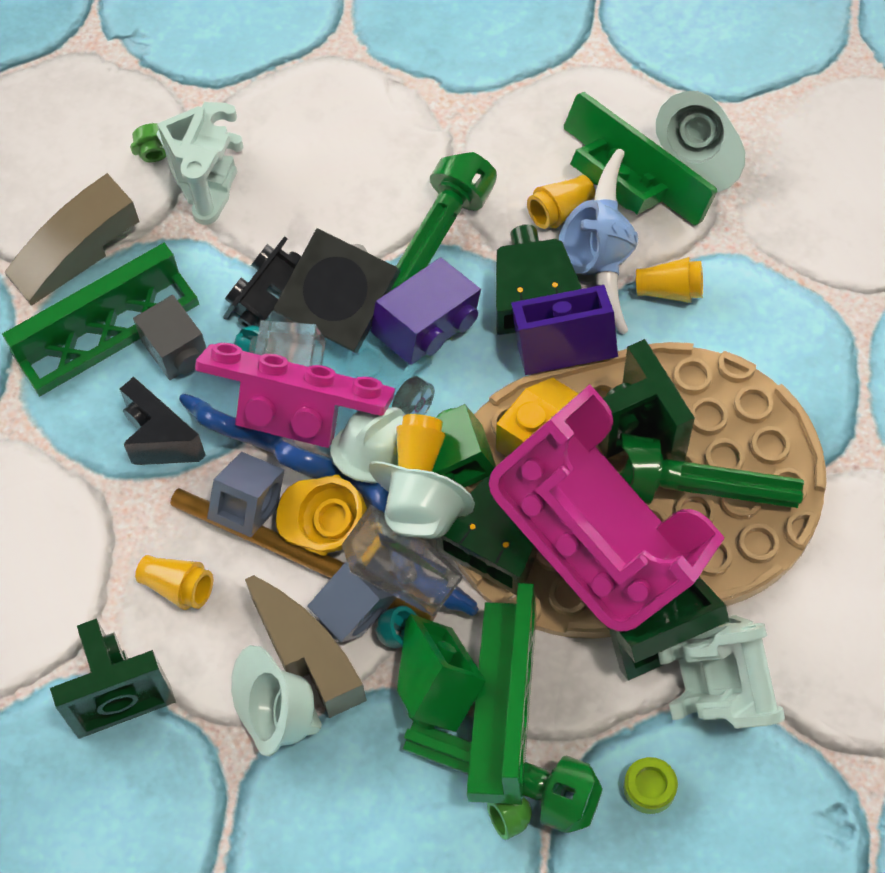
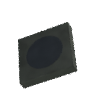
M316 228L273 310L277 314L357 354L372 327L376 300L391 291L401 271L398 267Z

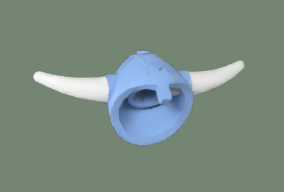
M617 149L604 168L594 200L584 201L570 213L560 231L559 240L563 242L576 274L594 275L597 286L605 285L614 311L615 327L620 334H626L628 327L621 310L618 294L619 265L625 262L636 249L638 234L630 222L618 211L616 183L624 151Z

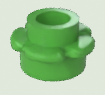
M158 123L139 126L132 133L133 143L130 145V150L132 154L139 155L145 162H158L166 157L165 150L157 136V131L159 130Z

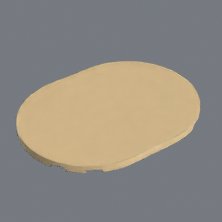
M652 343L649 346L695 417L685 462L804 480L802 489L804 494L802 503H799L798 508L664 489L660 486L657 492H655L651 504L647 505L661 522L682 509H692L701 512L725 537L700 574V577L727 607L744 601L777 582L793 567L810 543L820 520L827 483L822 446L809 416L798 400L784 385L776 384L768 376L757 370L756 364L727 351L719 353L695 348L693 343ZM627 349L618 351L617 358L525 376L491 395L489 401L474 415L484 428L496 466L506 458V456L496 450V424L526 388L553 377L578 394L590 384L603 398L611 389L623 382ZM597 445L596 448L602 453L601 449ZM622 451L607 458L619 474L625 467L628 454L626 451ZM481 481L467 486L465 489L471 493ZM538 551L525 583L534 584L537 612L536 630L571 638L595 639L611 637L609 629L594 615ZM456 562L471 586L489 603L516 604L517 595Z

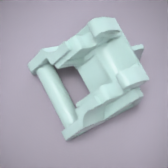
M204 101L202 107H195L157 124L159 129L157 136L165 150L170 171L187 202L193 204L192 214L195 221L202 225L214 223L229 200L230 188L237 174V168L233 156L224 155L226 149H232L237 152L243 149L242 137L240 135L227 132L225 126L214 125L218 120L236 121V109L233 105L227 103Z
M737 615L728 616L729 622L658 653L660 664H668L679 660L684 681V693L669 703L672 720L683 719L688 714L696 712L700 719L703 718V720L726 719L734 728L768 726L785 720L783 707L776 704L762 638L767 636L765 624H753V621Z

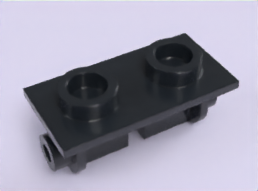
M284 236L275 249L267 244L251 264L257 270L251 280L247 282L241 277L225 297V300L231 304L223 316L225 320L234 311L240 315L238 322L244 328L251 325L263 326L278 301V298L268 292L267 289L270 286L279 294H282L301 258V255L291 251L287 254L282 250L288 238Z

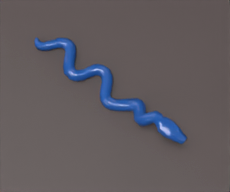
M188 394L180 395V402L196 417L200 425L229 438L268 451L275 455L280 464L306 476L318 479L324 476L340 475L342 479L349 481L371 504L379 522L394 542L397 549L399 573L405 582L422 595L443 604L449 610L463 611L471 616L478 613L477 602L460 587L448 579L434 577L426 573L421 564L423 554L421 538L405 537L396 534L388 526L384 513L389 492L379 483L356 481L343 474L333 464L332 458L305 450L297 446L293 439L235 425L236 417L214 409L210 404Z

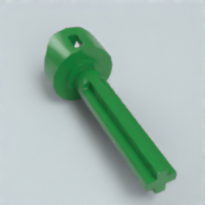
M468 152L443 157L439 160L430 175V183L439 195L397 263L396 267L401 272L391 290L428 266L462 208L478 211L485 204L495 185L497 171L479 154ZM475 174L481 175L476 183L473 184L472 179Z
M624 433L620 434L622 447L628 454L627 462L620 475L646 505L651 504L659 486L664 489L798 508L799 503H802L804 495L802 492L803 479L672 459L663 460L659 439Z
M415 722L412 723L410 729H407L404 739H406L403 746L404 751L468 774L471 741L436 728H423ZM566 755L561 758L556 768L549 772L547 769L525 762L523 795L534 800H541V824L564 833L574 832L590 826L603 788L589 763ZM565 792L573 793V798L564 797Z

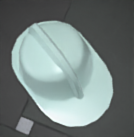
M682 91L677 93L660 107L656 117V134L663 149L717 188V193L730 188L740 178L745 167V149L739 134L722 107L711 96L699 91Z
M388 407L382 416L357 410L349 419L345 428L332 440L330 455L333 464L343 474L356 481L378 483L369 472V464L374 461H380L398 466L396 427L402 425L405 413L396 407Z
M374 461L369 464V472L372 477L389 492L384 516L388 526L396 534L405 537L437 539L449 531L457 517L466 516L473 512L475 502L471 494L463 486L448 477L431 471L407 469L380 461Z
M250 645L243 649L235 661L231 692L235 710L253 738L261 755L271 756L278 751L280 746L298 743L306 735L318 733L322 724L314 707V695L309 682L301 676L280 670L270 654L261 646Z

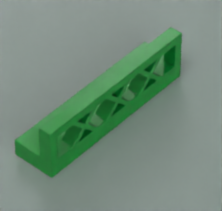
M164 242L2 333V336L14 359L40 397L140 339L135 325L129 328L114 326L119 314L126 310L141 313L157 304L154 303L156 294L172 284L175 285L183 296L178 299V302L186 312L198 306L199 301L179 273L174 254ZM93 333L101 335L98 346L89 351L74 349L77 339L84 334ZM46 356L61 358L58 368L42 378L38 377L31 366Z
M518 583L516 604L485 602L478 669L486 682L475 699L467 782L468 802L522 805L537 617L534 584Z

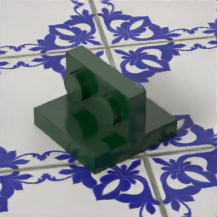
M643 339L627 346L623 382L611 389L603 397L612 411L613 425L609 434L598 446L607 459L625 451L622 447L621 433L657 438L660 440L663 460L672 459L685 462L695 417L651 347Z
M699 576L693 585L636 628L629 631H616L608 628L619 669L629 681L665 664H660L659 652L729 622L725 603Z
M97 618L77 625L91 673L50 688L56 709L78 739L176 703L171 685L153 650L128 659L125 650H122L115 632L106 635Z

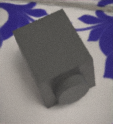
M174 295L169 296L133 318L141 342L169 380L180 374H187L195 370L196 359L206 349L203 334Z

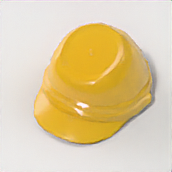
M340 475L300 480L290 485L282 494L276 513V528L278 534L288 543L305 548L312 553L326 556L328 553L345 550L360 538L365 527L367 507L362 494L349 481L342 479Z

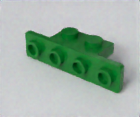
M586 92L577 94L564 123V129L585 144V146L575 150L570 165L586 175L594 185H598L610 158L617 149H622L624 157L619 168L616 183V199L622 207L638 215L663 202L691 224L698 225L703 222L715 198L717 188Z

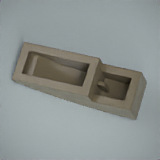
M106 173L60 208L34 234L5 270L6 276L30 305H34L106 257L103 246L140 222L133 201L112 177Z
M255 575L246 578L245 582L251 599L284 670L301 677L309 674L329 718L367 701L363 683L348 657L330 633L304 607L280 589Z

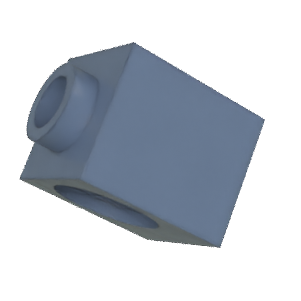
M240 452L213 479L207 519L252 537L278 508L285 469Z
M367 559L345 562L307 607L318 617L317 621L330 633L333 639L339 640L342 643L362 637L400 594Z

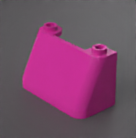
M589 384L494 468L490 474L489 488L497 504L594 615L610 629L629 631L639 626L693 585L725 537L706 516L692 509L679 510L661 522L596 448L611 431L613 416L608 404Z

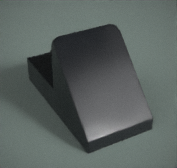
M134 376L119 389L126 404L123 413L138 429L124 443L125 450L132 464L200 462L206 456L199 434Z

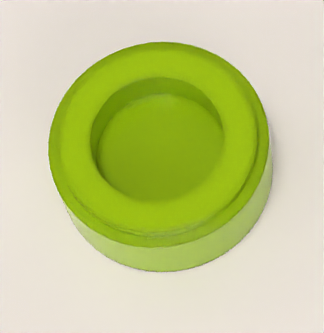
M654 757L639 759L627 770L623 786L624 794L629 804L636 810L646 814L660 813L666 810L675 798L678 788L677 776L672 767L661 759Z

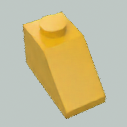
M553 377L526 388L496 424V450L507 457L578 393Z

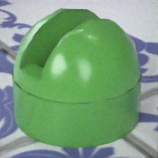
M524 796L522 805L487 803L491 822L502 839L508 840L527 828L531 820L532 810L530 803Z

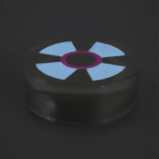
M418 376L409 378L398 389L393 399L392 407L401 409L405 415H425L434 398V386Z

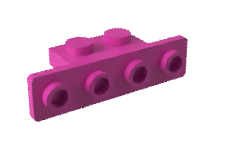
M231 343L210 344L196 359L195 365L196 371L240 381L235 425L329 448L334 439L339 406L382 416L391 404L395 393V388L383 385L381 381L372 377H348L336 374L333 369L322 365L307 367L291 363L285 357L277 354L258 355L245 352L239 346Z

